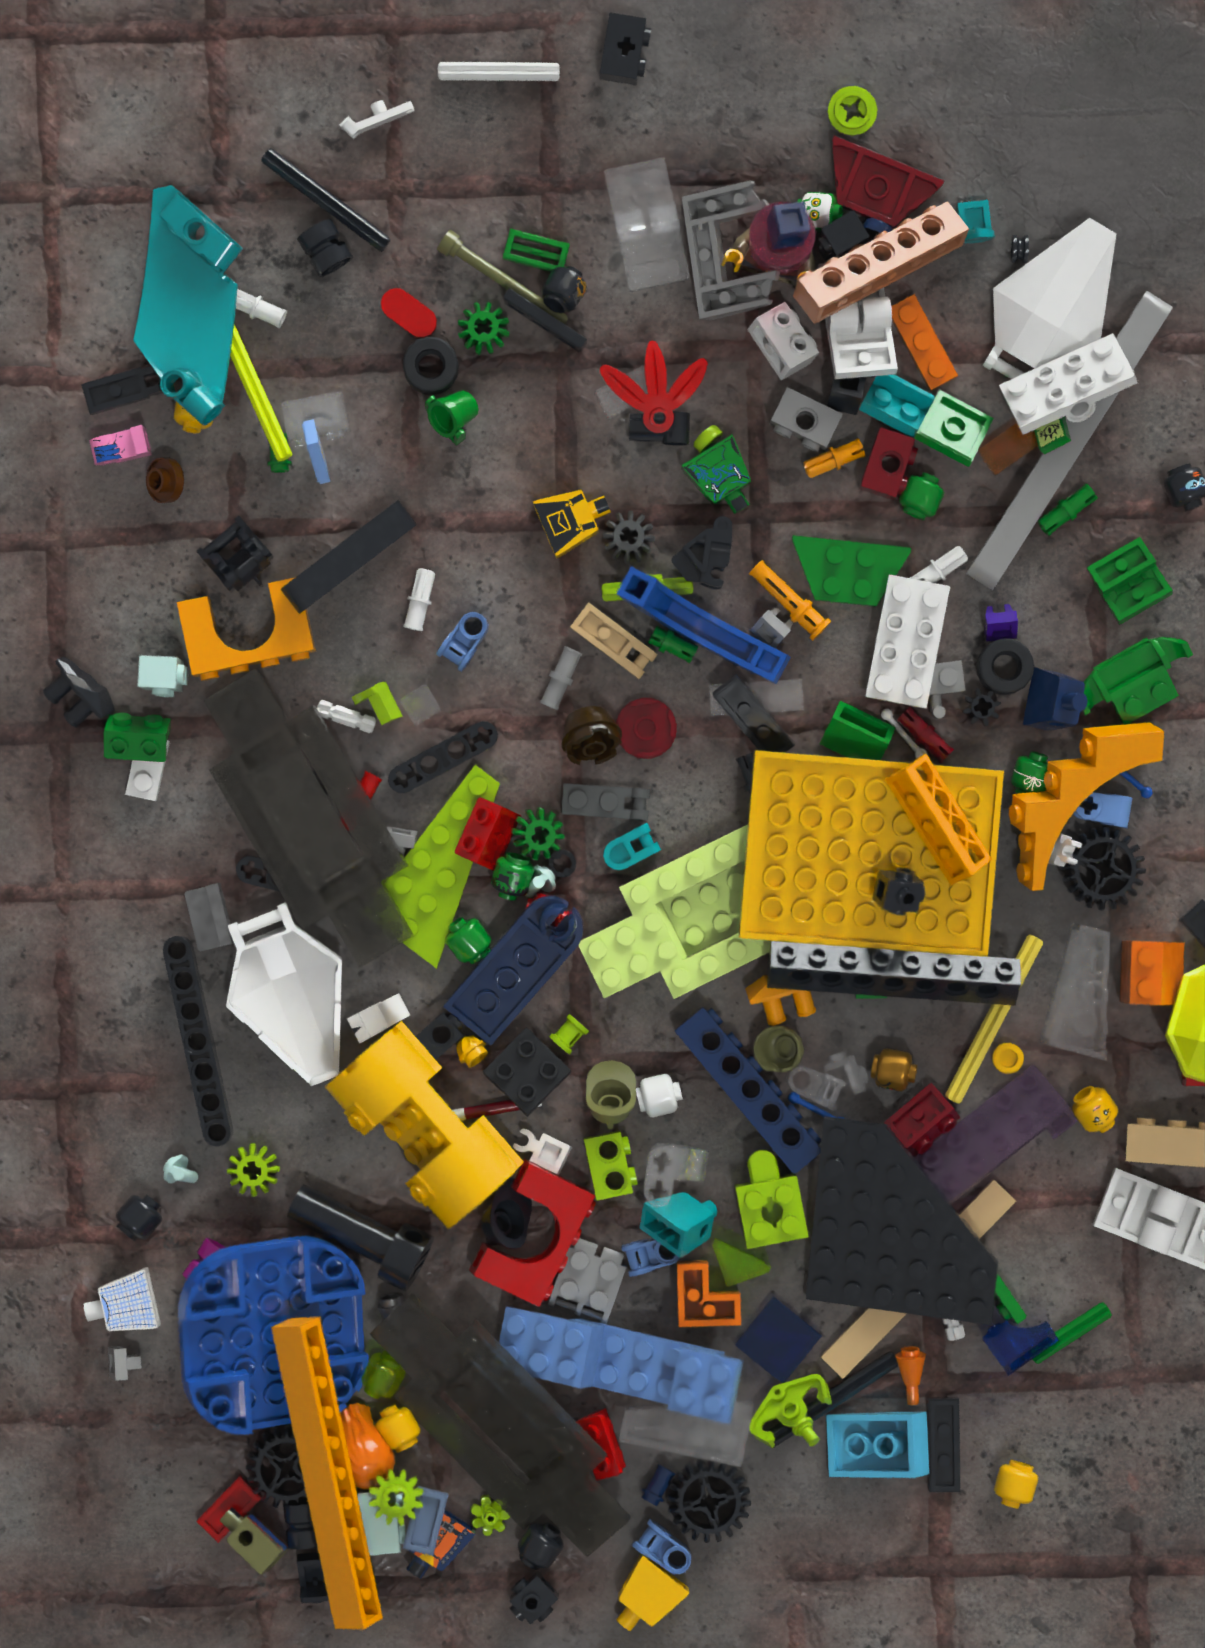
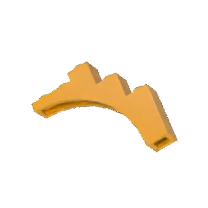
M1150 722L1083 728V739H1081L1079 745L1081 758L1048 761V772L1044 775L1046 791L1012 794L1009 819L1013 826L1021 830V834L1018 837L1020 863H1018L1016 869L1020 883L1031 891L1044 890L1047 865L1054 844L1066 822L1088 796L1116 775L1139 765L1162 761L1164 730Z

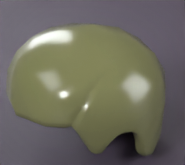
M772 1026L764 1029L756 1036L753 1052L755 1060L765 1071L788 1072L801 1063L804 1047L802 1038L792 1028Z

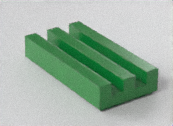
M510 228L503 260L551 272L556 267L565 266L570 244ZM514 238L561 249L562 252L560 255L513 243ZM512 249L558 261L559 263L557 266L510 253Z

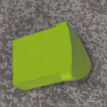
M379 682L371 688L351 697L355 705L369 699L381 725L403 717L386 682Z

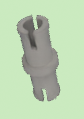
M564 646L555 670H551L549 674L551 677L542 700H540V703L555 710L559 709V704L567 686L572 685L573 680L571 677L580 657H582V653L567 646Z

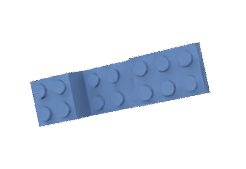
M506 1306L494 1368L576 1388L597 1387L669 1405L668 1410L729 1424L732 1420L743 1361L725 1357V1352L595 1321L582 1318L564 1319L513 1306Z

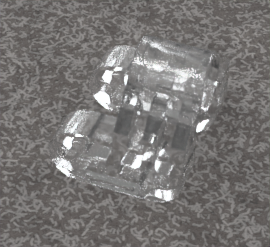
M666 1142L654 1144L648 1153L644 1179V1196L647 1202L655 1207L666 1205L672 1197L674 1179L704 1182L709 1150ZM661 1152H665L670 1162H665L663 1170H658V1162L654 1160V1157H660ZM657 1180H662V1189L666 1192H661L659 1197H654L653 1191L650 1188L654 1189Z

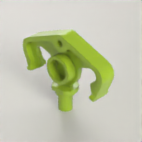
M812 1374L772 1387L750 1420L749 1430L753 1436L773 1448L775 1437L771 1431H763V1424L767 1421L778 1419L784 1426L793 1427V1434L803 1437L809 1446L816 1445L820 1439L813 1430V1420L807 1417V1407L803 1398L809 1389L817 1388V1399L821 1403L832 1404L829 1387L821 1375Z

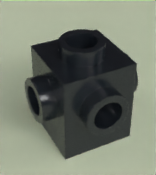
M901 867L896 868V871L878 870L872 899L879 907L895 915H906V912L918 913L920 902L925 897L924 883L915 875V872Z
M537 1571L528 1580L523 1577L511 1588L513 1594L510 1596V1603L512 1604L510 1610L520 1621L526 1619L532 1624L537 1619L539 1622H542L554 1610L551 1606L558 1600L559 1593ZM530 1597H533V1598H535L537 1601H535V1602H530V1601H528L527 1599L530 1598Z

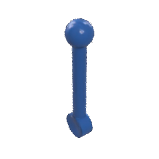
M1127 771L1120 773L1140 791L1143 798L1147 799L1152 796L1153 791L1150 787H1144Z
M791 1092L788 1095V1100L792 1104L798 1103L824 1118L825 1116L835 1117L800 1098L797 1092Z

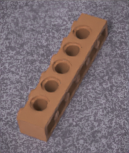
M948 201L937 207L935 205L930 206L922 215L915 219L908 218L902 221L894 230L888 233L887 231L879 233L871 242L865 245L858 244L854 246L846 255L840 258L833 257L829 259L823 267L815 271H806L798 278L793 297L812 322L816 324L963 246L969 228Z

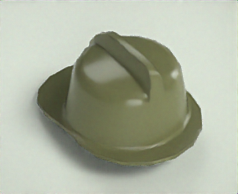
M610 1060L594 1065L588 1072L586 1079V1103L591 1110L592 1116L597 1121L605 1123L608 1129H612L614 1124L624 1121L634 1108L636 1102V1079L634 1072L629 1066L622 1062Z

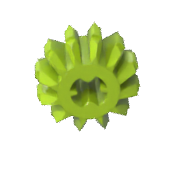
M255 1143L250 1144L249 1155L244 1147H239L237 1150L242 1159L233 1155L229 1158L232 1163L238 1165L237 1167L227 1169L228 1174H237L238 1176L232 1179L230 1184L234 1186L241 1181L243 1183L239 1189L241 1194H244L248 1186H251L252 1197L257 1196L258 1185L264 1193L269 1192L270 1189L265 1180L271 1184H276L278 1179L270 1175V1172L276 1173L280 1171V1166H270L269 1164L277 1158L276 1154H272L268 1158L264 1157L268 1150V1147L265 1145L257 1154ZM250 1162H255L256 1167H261V1173L256 1174L258 1178H252V1174L246 1172V1167L251 1165Z

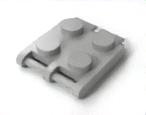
M579 1238L575 1246H570L566 1254L568 1257L566 1266L560 1274L558 1273L548 1305L554 1307V1304L575 1311V1315L580 1316L582 1313L601 1320L600 1323L607 1324L627 1266L621 1264L624 1253L604 1247L599 1257L595 1255L598 1244ZM557 1296L577 1302V1305L558 1299ZM586 1305V1306L591 1307V1308H593V1309H595V1310L603 1311L604 1313L601 1314V1313H598V1312L589 1310V1309H587V1308H584L583 1306Z

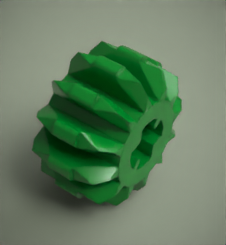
M477 302L474 303L476 313L472 314L468 309L463 311V314L469 321L458 320V326L466 329L459 332L458 336L459 339L469 338L464 345L467 350L476 343L477 355H481L483 346H487V351L491 355L494 353L493 343L500 348L504 347L503 341L498 336L509 337L510 332L501 328L507 326L509 320L508 318L498 319L503 313L500 307L491 313L492 304L487 302L485 311H481L480 305ZM490 323L489 330L491 332L489 334L482 332L479 335L476 333L479 331L477 324L485 325Z
M538 807L536 816H534L530 809H526L525 814L528 819L525 821L517 816L515 820L522 826L521 828L511 829V833L521 835L513 841V845L516 847L523 845L520 854L523 856L531 852L532 859L538 860L541 851L543 856L548 859L551 857L548 848L551 847L556 851L560 850V846L554 843L555 839L563 840L565 835L555 831L560 829L563 823L561 821L553 822L556 814L552 811L545 816V811L542 807ZM536 827L544 830L541 833L542 839L539 841L534 837L531 838L535 834L534 828Z

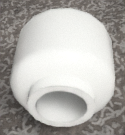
M668 1074L644 1078L640 1082V1087L636 1088L641 1112L646 1111L649 1117L674 1113L678 1107L677 1101L683 1100L679 1081L673 1083Z

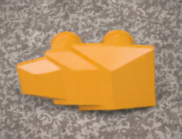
M763 975L745 988L750 1004H763L768 1025H779L786 1021V1015L784 1014L780 998L791 994L798 1017L810 1016L816 1012L811 991L767 988V975Z

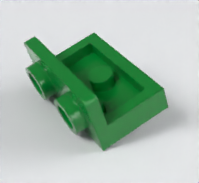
M124 712L109 715L104 728V757L106 759L165 762L167 757V740L171 730V718H162L160 715L155 714L145 717L131 716L129 713Z

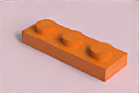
M915 294L891 306L892 322L929 391L958 377Z

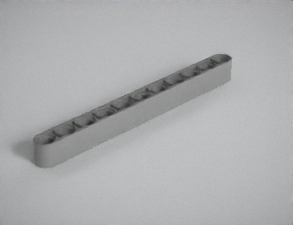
M1149 291L1144 293L1116 337L1132 370L1136 367L1173 308ZM1119 392L1095 402L1096 409L1094 413L1084 421L1071 422L1065 417L1071 441L1045 455L1042 453L968 569L967 575L991 590L995 588Z

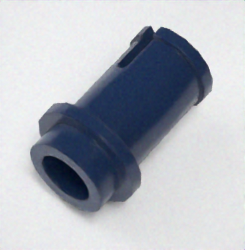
M658 1464L646 1489L642 1488L644 1493L641 1498L655 1506H658L660 1501L664 1502L662 1497L676 1473Z

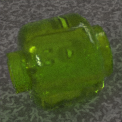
M389 1351L374 1353L370 1356L361 1379L366 1394L372 1398L380 1399V1397H392L397 1392L406 1376L403 1366L404 1362L399 1356Z

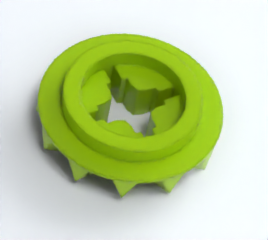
M847 86L838 90L832 96L828 106L830 123L839 133L850 136L865 133L871 128L877 117V104L874 97L867 90L858 86ZM857 100L860 101L857 112L862 117L853 116L852 119L846 122L847 111L844 107H852L853 104H856Z

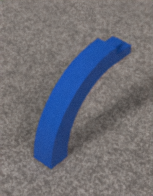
M630 567L616 593L630 605L669 629L740 668L774 684H777L791 658L782 651L704 611L667 588L657 579L633 567Z

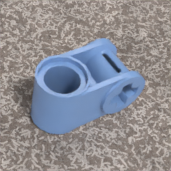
M477 612L465 614L454 630L446 637L436 655L439 657L444 656L458 666L457 670L462 672L488 632L487 619ZM471 618H479L482 622V630L476 635H470L466 631V623ZM451 647L460 652L462 656H459L458 654L453 652L451 650Z
M1093 792L1088 796V803L1093 805L1092 810H1086L1085 812L1084 808L1079 805L1073 815L1076 818L1099 822L1103 825L1128 828L1133 798Z
M653 1238L638 1240L621 1246L622 1251L626 1252L630 1266L628 1271L629 1277L672 1265L680 1258L677 1255L673 1257L663 1256L659 1248L661 1244ZM636 1251L638 1252L641 1264H639Z
M649 1519L647 1529L638 1541L632 1543V1546L642 1555L655 1561L670 1573L682 1574L687 1571L691 1564V1551L688 1546L675 1538L659 1523ZM654 1535H656V1537L653 1539V1541L651 1542V1544L648 1545V1543L650 1542V1540L652 1539V1537H653ZM673 1551H681L685 1554L686 1561L680 1566H675L669 1561V1554Z

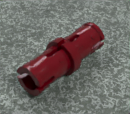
M911 706L898 717L897 721L916 738L915 742L918 745L922 744L939 763H942L953 752L954 749L934 731L936 728L932 724L929 726Z

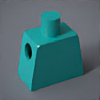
M684 1192L650 1200L643 1204L640 1229L681 1258L709 1240L713 1221L717 1216V1207L710 1200L700 1203Z

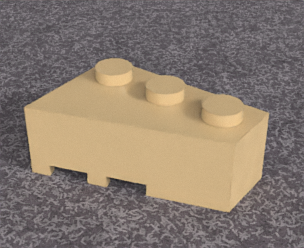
M1137 1118V1123L1128 1124L1126 1161L1205 1167V1122H1199V1127L1186 1126L1187 1121L1168 1120V1125L1155 1124L1156 1119Z

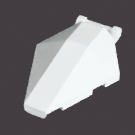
M1089 218L993 288L995 345L982 366L988 370L993 368L1006 377L1013 379L1024 374V372L1000 359L999 355L1002 350H1005L1031 367L1037 368L1101 339L1116 233Z
M285 902L277 905L278 909L240 924L235 922L228 925L237 951L226 1007L243 1023L245 1022L258 1035V1038L292 1070L294 1069L310 1086H314L339 1075L342 957L294 923L289 907ZM278 921H283L284 927L252 938L247 942L243 938V935Z

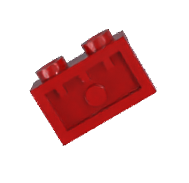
M479 797L457 844L455 854L490 870H494L496 860L504 856L513 833H511V829L516 828L518 824L515 819L517 816L521 817V815Z
M606 1408L596 1410L576 1421L596 1481L623 1473V1468L626 1467Z

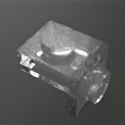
M842 1051L828 1056L829 1062L823 1064L825 1071L843 1066L852 1093L855 1095L866 1091L864 1084L869 1082L867 1073L863 1065L857 1066L853 1054L847 1056L846 1052Z

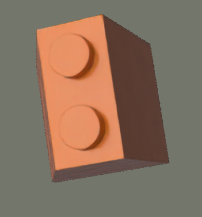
M1122 940L1120 1002L1141 1005H1173L1181 977L1184 974L1185 943Z

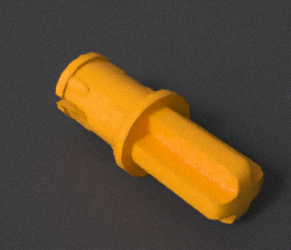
M857 438L835 449L829 447V451L804 461L803 466L807 476L813 478L835 468L840 470L842 465L865 457V451L861 450L863 449L862 443Z

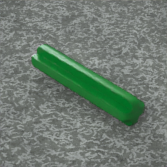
M1099 1303L1029 1348L1028 1353L1036 1364L1041 1363L1111 1318V1311L1105 1303Z

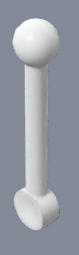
M890 709L882 710V719L889 721L892 726L896 727V731L915 752L916 759L927 754L926 750L920 749L893 718V712Z

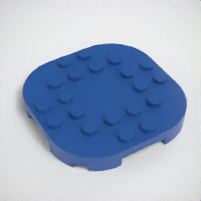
M297 1236L234 1245L220 1249L202 1260L193 1269L184 1283L178 1304L182 1384L187 1399L193 1408L216 1428L232 1434H253L254 1429L291 1424L271 1327L290 1318L320 1317L339 1411H343L347 1407L345 1404L355 1391H360L366 1378L369 1363V1354L364 1350L362 1295L366 1293L363 1278L356 1264L333 1244L311 1236Z

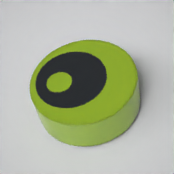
M711 425L696 438L693 447L701 454L714 446L723 436V432L716 425Z

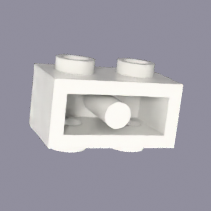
M786 302L755 318L747 329L780 380L810 365L819 354L815 340L812 336L807 335L800 324L797 313L790 309Z

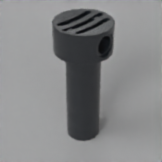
M305 1184L297 1192L287 1214L288 1218L381 1265L377 1278L404 1292H407L416 1279L434 1241V1236L407 1222L397 1232Z

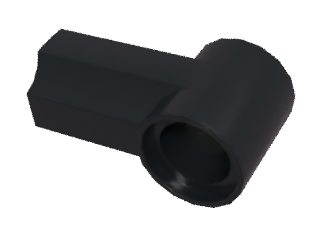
M673 411V424L663 433H654L648 430L643 423V414L630 413L629 441L661 442V444L673 446L689 445L690 413ZM655 414L654 422L661 423L664 420V414Z

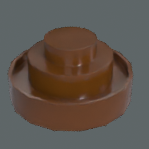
M156 458L150 463L146 474V487L149 495L158 503L175 502L183 491L185 480L182 468L173 458Z

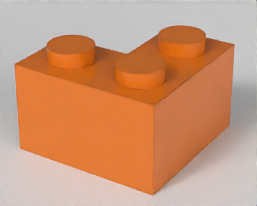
M707 1260L676 1262L679 1327L741 1325V1297L739 1290L709 1291Z

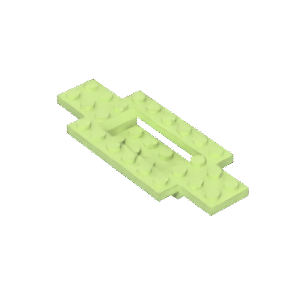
M748 824L619 887L632 916L581 940L578 945L604 998L655 973L661 972L673 999L769 953L771 940L739 938L738 933Z

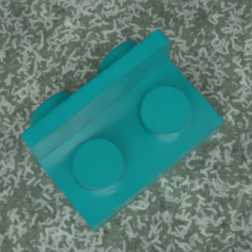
M896 375L876 376L859 410L914 438L935 397Z

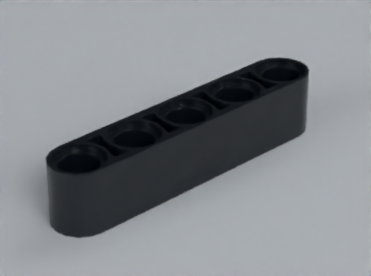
M397 500L280 590L300 614L417 524L400 501Z

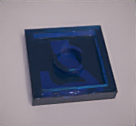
M773 1296L737 1340L735 1346L781 1383H785L822 1335Z

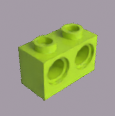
M619 1130L584 1138L596 1200L633 1193L632 1186L638 1185L634 1166L628 1168L626 1155L631 1154L628 1136L622 1137ZM605 1141L614 1142L618 1148L616 1155L611 1158L603 1157L599 1152L600 1145ZM616 1171L623 1175L624 1182L619 1188H611L607 1185L606 1177L609 1173Z

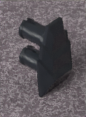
M63 656L55 661L61 670V675L46 687L43 693L53 704H58L71 690L80 697L69 710L63 713L64 718L71 726L77 728L91 713L102 719L116 711L107 688L97 683L91 675L81 670L68 658Z

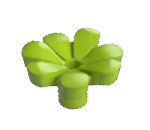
M489 1495L481 1496L480 1501L482 1505L473 1504L470 1508V1512L476 1516L471 1520V1525L474 1528L483 1527L482 1533L485 1536H490L493 1529H496L498 1532L504 1531L506 1524L503 1520L511 1517L509 1509H502L505 1502L504 1499L498 1496L491 1502Z

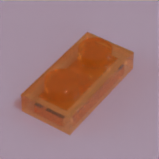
M1016 423L977 452L994 476H996L1038 446L1035 431L1033 430L1023 435Z

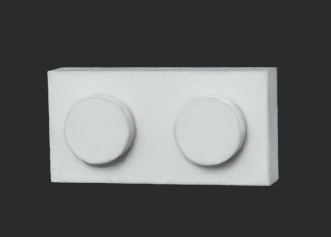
M167 740V752H168V747H169V743H170V741H168V740ZM133 760L125 795L157 801L165 762Z

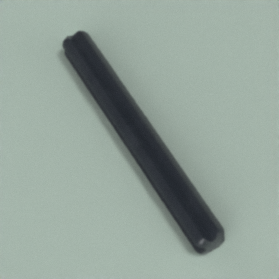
M270 148L265 152L261 159L264 165L378 251L382 252L390 243L389 236L275 150Z
M891 1351L885 1353L830 1389L832 1404L827 1405V1403H821L818 1399H815L806 1405L807 1417H810L813 1422L898 1367L894 1354ZM780 1422L768 1430L775 1437L773 1448L794 1435L792 1432L793 1427L784 1426Z

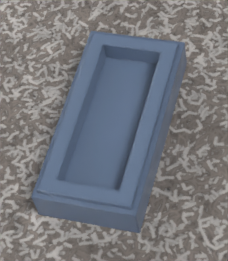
M418 1486V1488L423 1489L424 1493L416 1496V1499L423 1503V1507H413L412 1509L415 1512L416 1518H410L403 1549L433 1556L449 1493Z

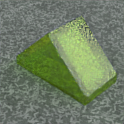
M714 1237L712 1246L727 1287L769 1273L771 1269L769 1263Z

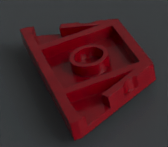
M837 136L833 137L832 151L837 204L842 205L846 210H854L856 214L863 217L881 220L894 229L937 192L944 183V180Z

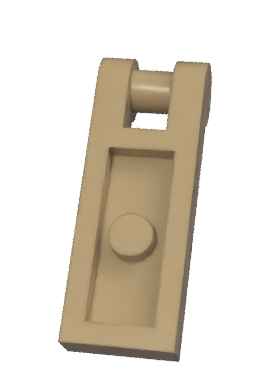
M589 602L570 626L572 630L637 679H640L645 673L643 669L648 662H653L657 657L653 650ZM632 648L640 653L634 662L626 658Z

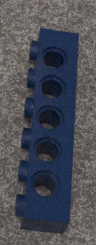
M701 1007L674 1031L795 1175L820 1154L821 1148L819 1144L822 1139L812 1127L807 1131L798 1122L803 1118L792 1103L787 1107L778 1098L783 1094L782 1091L772 1080L767 1083L759 1075L763 1070L752 1056L748 1059L743 1056L739 1051L743 1045L732 1032L728 1035L723 1032L719 1027L723 1021L712 1008L706 1011ZM707 1032H715L720 1038L719 1045L715 1049H706L702 1045V1037ZM727 1056H735L739 1060V1068L734 1073H727L722 1069V1061ZM747 1080H755L759 1084V1092L753 1097H747L742 1093V1085ZM767 1104H775L779 1108V1115L773 1121H767L762 1117V1109ZM790 1127L797 1129L799 1132L798 1141L792 1145L785 1144L782 1141L783 1131Z

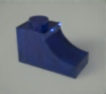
M1008 1320L1003 1323L991 1326L987 1330L986 1335L982 1337L1008 1376L1059 1341L1047 1321L1035 1327L1019 1328L1010 1325Z

